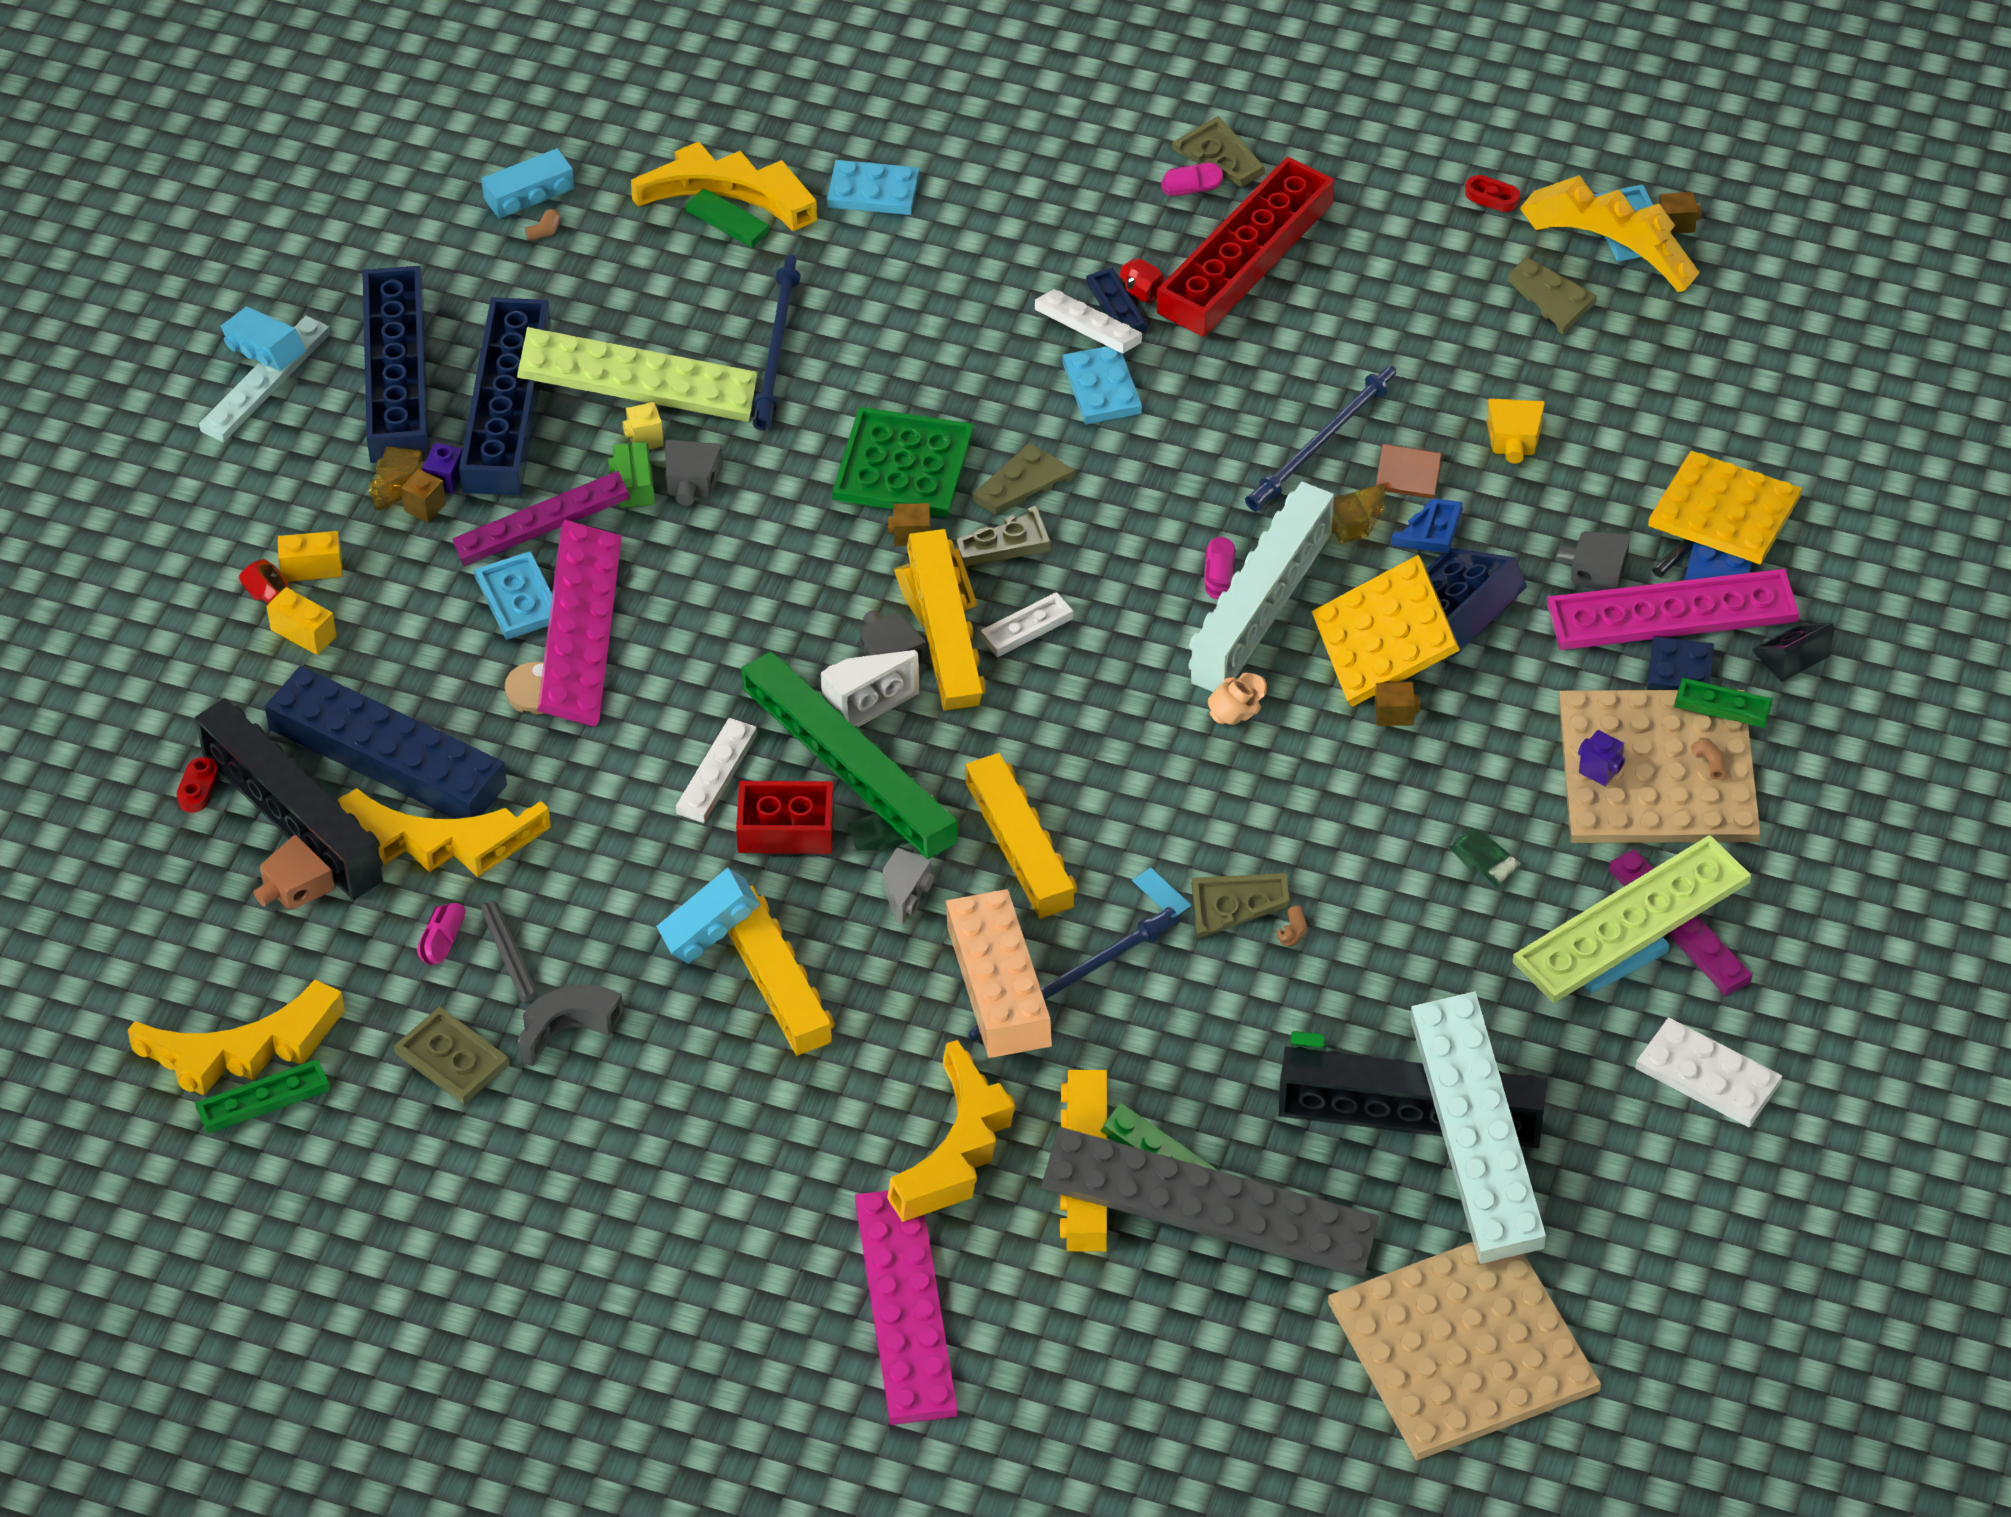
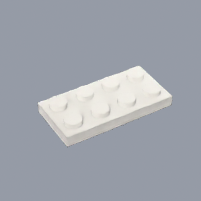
M1669 1017L1637 1059L1635 1069L1747 1127L1752 1125L1782 1081V1075Z

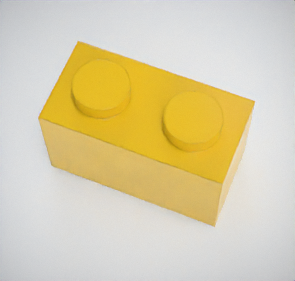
M338 531L278 536L280 571L287 582L343 577L342 553Z
M287 587L266 606L272 631L317 656L337 637L333 612Z

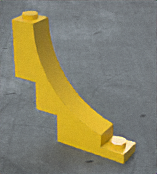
M358 788L338 799L341 808L347 814H354L360 826L366 832L371 831L375 834L380 843L378 850L383 866L407 851L427 871L431 872L455 856L475 876L479 877L551 828L549 808L542 801L531 808L525 809L518 817H515L507 808L475 817L433 819L412 816L392 810L369 798Z

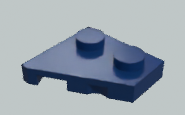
M1433 498L1424 506L1421 512L1416 513L1408 520L1409 526L1401 533L1396 531L1392 535V546L1449 553L1463 511L1462 502Z
M1694 542L1685 580L1750 573L1752 561Z

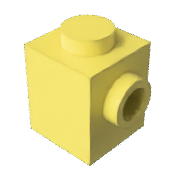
M655 402L626 408L627 420L622 421L625 437L630 438L632 443H648L649 450L663 447L662 422Z

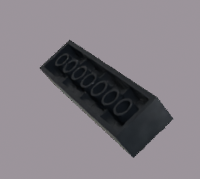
M223 698L195 716L203 757L214 760L218 771L288 839L294 835L300 838L332 870L334 883L353 901L384 881L381 868L383 862L378 850L380 843L375 834L371 831L366 832L360 826L354 814H347L341 808L339 801L333 795L328 796L313 776L309 778L295 759L292 758L290 760L276 741L271 742L257 723L252 724L238 705L233 706L226 698Z
M1285 1047L1280 1077L1279 1117L1443 1137L1423 1063L1408 1062L1402 1059L1375 1058L1370 1055L1343 1054L1337 1051L1310 1050L1304 1047ZM1499 1071L1520 1146L1539 1148L1548 1078H1540L1534 1075L1507 1074Z

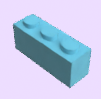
M558 148L481 178L483 197L498 219L575 189L573 169Z
M247 306L220 326L225 335L224 342L230 350L240 352L247 358H253L264 366H270L278 371L283 370L306 352L296 328Z
M727 867L656 927L670 953L689 964L699 958L717 940L722 939L740 921L748 918L751 912L759 907L760 904L746 879Z

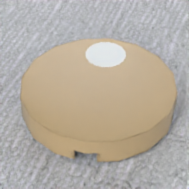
M532 661L521 664L513 669L506 678L505 696L508 703L516 711L522 713L523 710L529 711L531 715L543 714L537 711L543 662Z

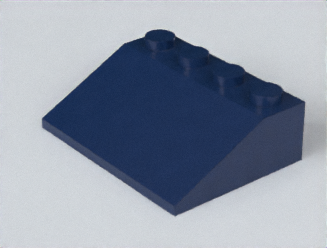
M1450 548L1449 553H1443L1426 569L1460 648V651L1448 657L1458 655L1473 638L1477 637L1527 587L1516 557Z

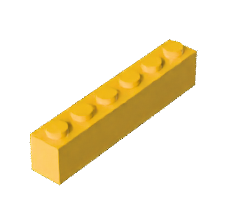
M945 529L911 533L908 538L907 552L943 711L979 706L982 694L986 693L984 677L978 676L979 654L977 648L972 649L970 639H973V628L971 621H966L964 614L967 611L965 594H960L958 585L961 584L959 567H954L952 557L955 556L952 539H947Z
M1000 752L966 763V785L1038 918L1041 919L1073 908L1074 894L1077 893L1076 882L1072 875L1067 876L1061 854L1054 852L1049 832L1042 830L1040 827V819L1036 809L1029 807L1026 791L1022 785H1017L1012 765L1009 762L1005 763Z
M751 885L750 888L760 906L751 912L748 918L740 921L728 931V935L796 1056L832 1043L831 1029L835 1025L828 1010L823 1011L817 989L815 987L810 988L806 970L802 964L797 965L791 943L789 941L784 942L778 920L776 918L771 919L765 897L763 895L758 896L753 885Z
M1068 1070V1083H1061V1102H1067V1109H1061V1127L1107 1140V1135L1100 1131L1107 1121V1070ZM1060 1194V1211H1067V1218H1060V1238H1067V1251L1107 1252V1207Z

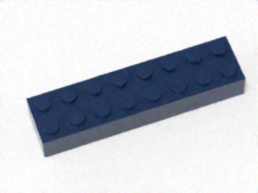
M420 266L362 270L366 433L370 463L427 459L429 455L424 294Z
M491 297L459 466L462 493L522 494L541 382L518 378L517 375L527 327L550 331L551 319L548 300Z
M301 665L265 705L269 730L454 819L483 815L507 786L504 761Z

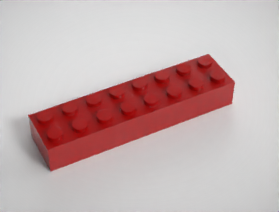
M1287 156L1157 289V314L1205 337L1332 206L1335 179Z

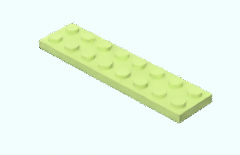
M527 327L517 377L647 403L655 402L657 405L749 422L757 372Z
M1708 835L1513 954V963L1554 1004L1750 883L1751 874L1713 837Z

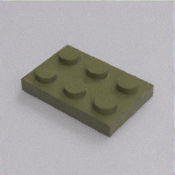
M440 1006L394 1045L396 1055L463 1105L510 1065L509 1057Z

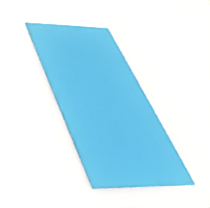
M1151 867L1131 880L1163 910L1167 907H1172L1176 911L1175 914L1171 915L1172 918L1192 906Z

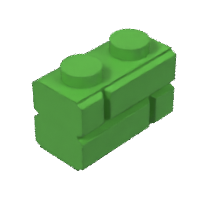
M637 442L632 443V445L628 443L614 445V457L608 458L609 473L619 471L630 496V499L619 503V507L630 508L636 505H653L655 499L648 443Z

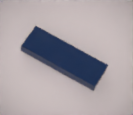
M1113 267L1086 275V283L1105 314L1141 333L1147 332V323Z

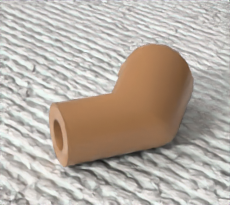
M555 209L546 210L539 224L525 227L527 240L552 236L561 222L560 213Z
M1700 738L1699 741L1694 742L1691 746L1692 753L1697 758L1705 756L1709 760L1711 778L1722 779L1725 777L1723 752L1708 738Z
M1293 906L1288 909L1287 914L1290 925H1285L1284 931L1280 928L1277 932V937L1284 946L1296 945L1308 932L1304 912L1300 906Z

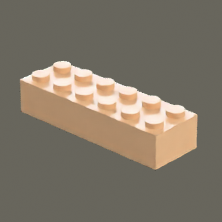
M1008 889L946 900L947 928L988 1058L1051 1047L1050 1016Z

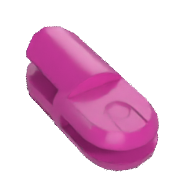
M1209 162L1168 170L1163 176L1161 189L1168 196H1181L1213 190L1222 183L1223 172L1217 164Z
M1225 537L1212 539L1206 549L1205 590L1209 597L1213 599H1219L1223 591H1228L1234 576L1236 550L1234 544Z
M450 903L449 905L445 904L434 908L417 947L418 956L422 962L427 965L442 963L446 959L465 919L466 910L463 905Z

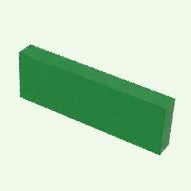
M705 188L686 203L687 212L751 248L770 232L769 224Z
M1682 678L1674 707L1765 728L1773 698Z
M1301 1031L1291 1032L1290 1044L1293 1048L1304 1047L1310 1050H1327V1041L1323 1034Z

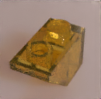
M386 446L383 458H378L377 476L375 480L372 479L369 485V497H373L375 510H382L402 500L401 487L418 469L422 470L421 451Z
M1384 484L1367 487L1334 498L1332 530L1340 544L1369 536L1384 509Z

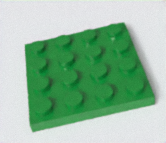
M859 407L834 484L832 500L894 509V504L929 503L930 515L949 518L973 437L974 424Z

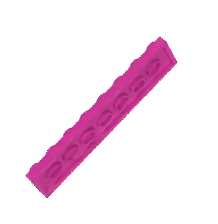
M564 520L561 526L538 712L596 727L600 720L621 535Z
M1785 569L1549 596L1547 599V607L1559 650L1653 639V636L1667 638L1798 622L1799 611Z
M888 1190L855 1194V1205L890 1425L957 1417V1405L925 1215L902 1222L887 1198Z

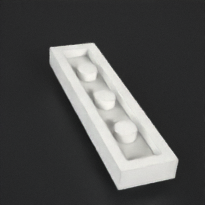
M1053 289L1035 299V310L1122 354L1141 343V332L1109 317L1105 313L1087 306L1083 302L1065 295L1061 291Z
M728 718L678 801L676 814L701 823L706 822L757 736L756 726Z

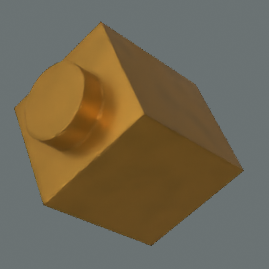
M1694 193L1659 194L1658 203L1675 224L1674 228L1670 231L1671 234L1695 232L1696 221L1701 220V205L1695 202Z
M420 469L401 487L404 512L427 523L446 505L443 480Z
M929 503L894 504V516H888V534H894V546H907L909 534L930 531Z
M1413 682L1376 683V725H1414V714L1420 713V695H1414Z

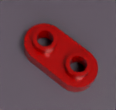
M1475 175L1466 181L1465 196L1472 202L1501 212H1511L1519 206L1520 192L1513 185L1484 175Z
M199 757L193 759L187 765L176 793L179 807L182 810L194 813L203 810L208 805L219 778L217 764L214 760L208 757Z

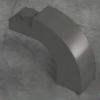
M571 985L553 990L537 999L523 1014L525 1029L521 1032L517 1042V1046L520 1049L521 1062L533 1066L550 1039L557 1033L569 1028H587L609 1036L624 1014L622 994L596 985Z

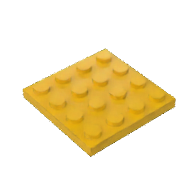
M1690 451L1650 515L1648 526L1761 565L1799 501L1802 488L1702 453Z
M1419 555L1311 611L1346 700L1351 707L1374 696L1376 683L1401 682L1460 651L1424 562Z

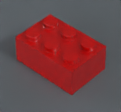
M739 781L736 823L738 853L832 854L834 825L833 781Z

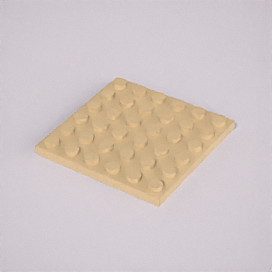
M1678 690L1559 691L1558 699L1571 843H1697L1708 835L1717 842H1759L1760 826L1748 724L1676 708L1674 704ZM1597 729L1624 742V766L1618 774L1614 775L1606 787L1579 773L1581 756L1578 755L1580 745L1584 739H1590ZM1700 738L1710 739L1723 752L1726 774L1722 779L1711 778L1709 760L1705 756L1697 758L1696 755H1693L1691 746L1694 742L1699 741Z
M1470 1242L1328 1295L1330 1308L1416 1461L1600 1391L1601 1383L1525 1254L1479 1264L1474 1244Z

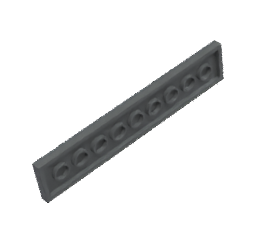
M1060 1126L1058 1127L1041 1189L1362 1279L1365 1274L1379 1216Z

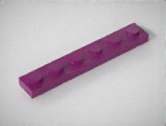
M616 471L454 537L452 540L463 566H467L560 528L564 520L577 521L630 499V496L619 471Z
M1633 849L1609 862L1608 870L1625 887L1653 868ZM1698 916L1668 933L1725 996L1751 983L1752 974Z

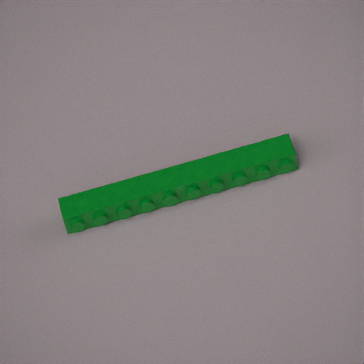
M770 651L741 667L743 690L926 859H930L958 843L957 828L959 824L955 815L952 812H947L933 795L927 794L913 777H909L904 773L896 761L890 760L882 753L876 743H871L857 726L849 723L840 710H835L827 703L821 693L815 692L802 676H798L793 672L785 660H780Z

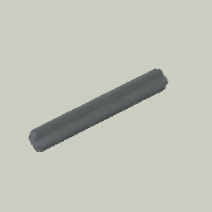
M495 901L484 903L481 907L482 914L521 1001L528 1003L529 1001L536 1000L537 990L498 903Z

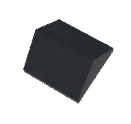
M1801 623L1753 648V651L1782 682L1830 657L1835 628L1833 623Z

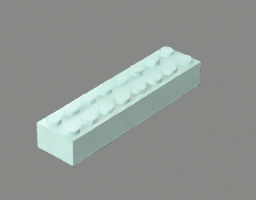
M1301 481L1295 492L1291 491L1288 494L1282 511L1275 513L1270 529L1263 531L1255 551L1248 553L1241 572L1237 571L1234 574L1228 591L1221 593L1214 612L1207 614L1201 631L1194 633L1189 644V649L1192 650V657L1189 662L1192 684L1214 692L1224 682L1225 678L1238 676L1331 536L1333 493Z
M1476 991L1411 1006L1413 1031L1479 1264L1544 1249L1546 1234Z

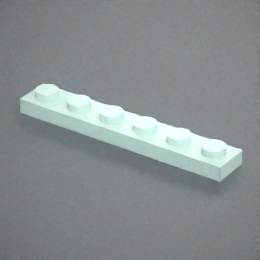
M305 316L294 328H296L306 352L281 371L270 366L266 367L259 362L199 423L200 431L224 443L330 335L329 326Z

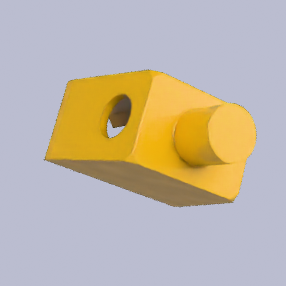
M1488 399L1486 423L1492 451L1496 454H1506V460L1513 464L1520 463L1524 455L1535 454L1542 428L1544 401Z

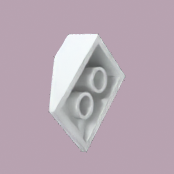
M915 650L855 657L845 659L836 665H831L821 672L822 695L835 710L838 709L842 712L849 723L860 727L919 694L918 653Z

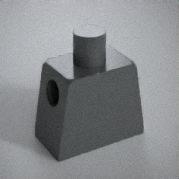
M678 440L665 441L667 493L676 496V501L680 505H692L694 497L707 498L710 496L723 466L721 444Z
M1584 531L1580 535L1577 547L1559 545L1556 562L1572 565L1571 580L1573 583L1596 591L1617 589L1620 586L1628 557L1630 535Z
M872 610L865 614L863 617L865 624L859 628L860 646L864 656L915 650L918 653L919 665L926 663L925 640L900 614L893 613L883 618L877 610Z

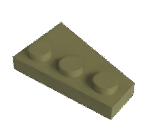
M1219 116L1172 142V149L1198 164L1207 162L1217 164L1223 172V177L1240 187L1265 174L1262 163Z
M1525 257L1509 272L1508 281L1529 302H1534L1541 309V314L1546 320L1551 319L1557 325L1556 330L1562 336L1596 303V294L1528 257Z
M1028 443L973 493V502L994 515H998L1026 502L1028 496L1040 490L1045 493L1053 489V484L1062 480L1068 482L1075 479V470L1035 445Z
M1037 505L1027 509L1028 514L1016 518L1014 515L1005 518L1004 524L998 527L986 526L956 539V547L960 551L964 566H976L983 563L1051 551V541Z
M1287 873L1192 878L1196 940L1289 907Z

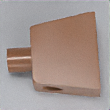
M294 835L261 864L260 871L263 885L254 890V896L262 906H266L275 899H278L287 909L293 910L335 889L332 870L300 838Z

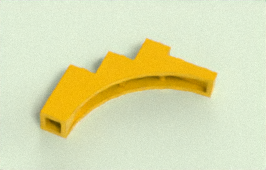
M699 141L675 151V161L631 180L632 200L638 207L660 199L681 195H697L705 188L717 196L742 200L763 208L779 218L792 231L817 221V203L815 198L782 160L757 171L741 151L715 161Z
M1578 175L1533 191L1520 207V210L1535 230L1549 227L1579 228L1607 236L1629 247L1663 274L1677 292L1686 290L1700 273L1670 231L1674 228L1675 224L1659 203L1635 211L1620 189L1595 197L1581 176Z
M314 980L297 998L279 1011L257 1022L235 1029L212 1033H178L156 1029L134 1021L127 1031L131 1048L136 1054L141 1057L152 1058L169 1070L175 1069L177 1082L183 1089L189 1092L195 1091L205 1096L226 1069L236 1076H244L254 1081L275 1053L285 1061H293L300 1065L304 1064L345 1012L342 991Z
M958 1040L946 1043L942 1063L952 1083L957 1102L956 1121L946 1139L930 1156L913 1168L894 1175L890 1179L887 1198L902 1222L973 1198L975 1183H977V1174L974 1168L992 1162L994 1148L997 1145L994 1132L1011 1127L1013 1113L1016 1109L1013 1097L1005 1092L1000 1083L988 1086L986 1077L978 1072L973 1064L970 1053L964 1051Z

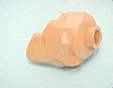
M1242 673L1238 679L1236 677L1225 678L1224 682L1208 698V705L1211 710L1210 716L1222 725L1224 723L1235 725L1241 720L1247 721L1254 714H1257L1261 708L1259 700L1266 695L1267 691L1265 679L1253 673Z

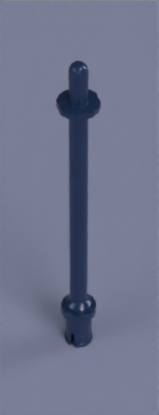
M793 254L786 257L784 267L776 272L775 280L781 287L762 393L757 394L754 399L756 410L753 426L763 431L771 428L773 411L776 410L778 400L773 393L792 287L799 285L801 278L800 273L795 269L797 258Z
M1388 366L1378 376L1369 374L1365 378L1366 388L1274 476H1264L1260 480V485L1245 498L1246 505L1252 511L1257 512L1271 498L1279 496L1282 492L1281 484L1374 395L1383 397L1387 394L1386 384L1396 375V368Z
M1167 907L1150 919L1144 918L1140 920L1136 931L1041 987L1044 1000L1142 941L1149 943L1157 941L1160 934L1179 925L1178 915L1166 921V918L1175 914L1176 911L1172 907ZM978 1025L969 1031L968 1036L972 1041L982 1038Z

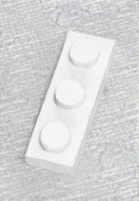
M1055 592L980 630L981 639L995 656L999 657L1072 620L1073 610Z

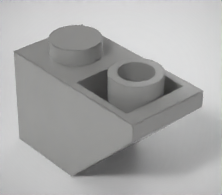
M898 847L883 868V889L897 923L903 925L909 914L913 915L916 912L923 892L930 890L934 875L931 874V860Z

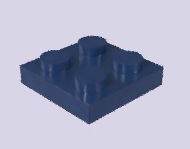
M1653 636L1647 690H1678L1682 678L1710 684L1714 643Z

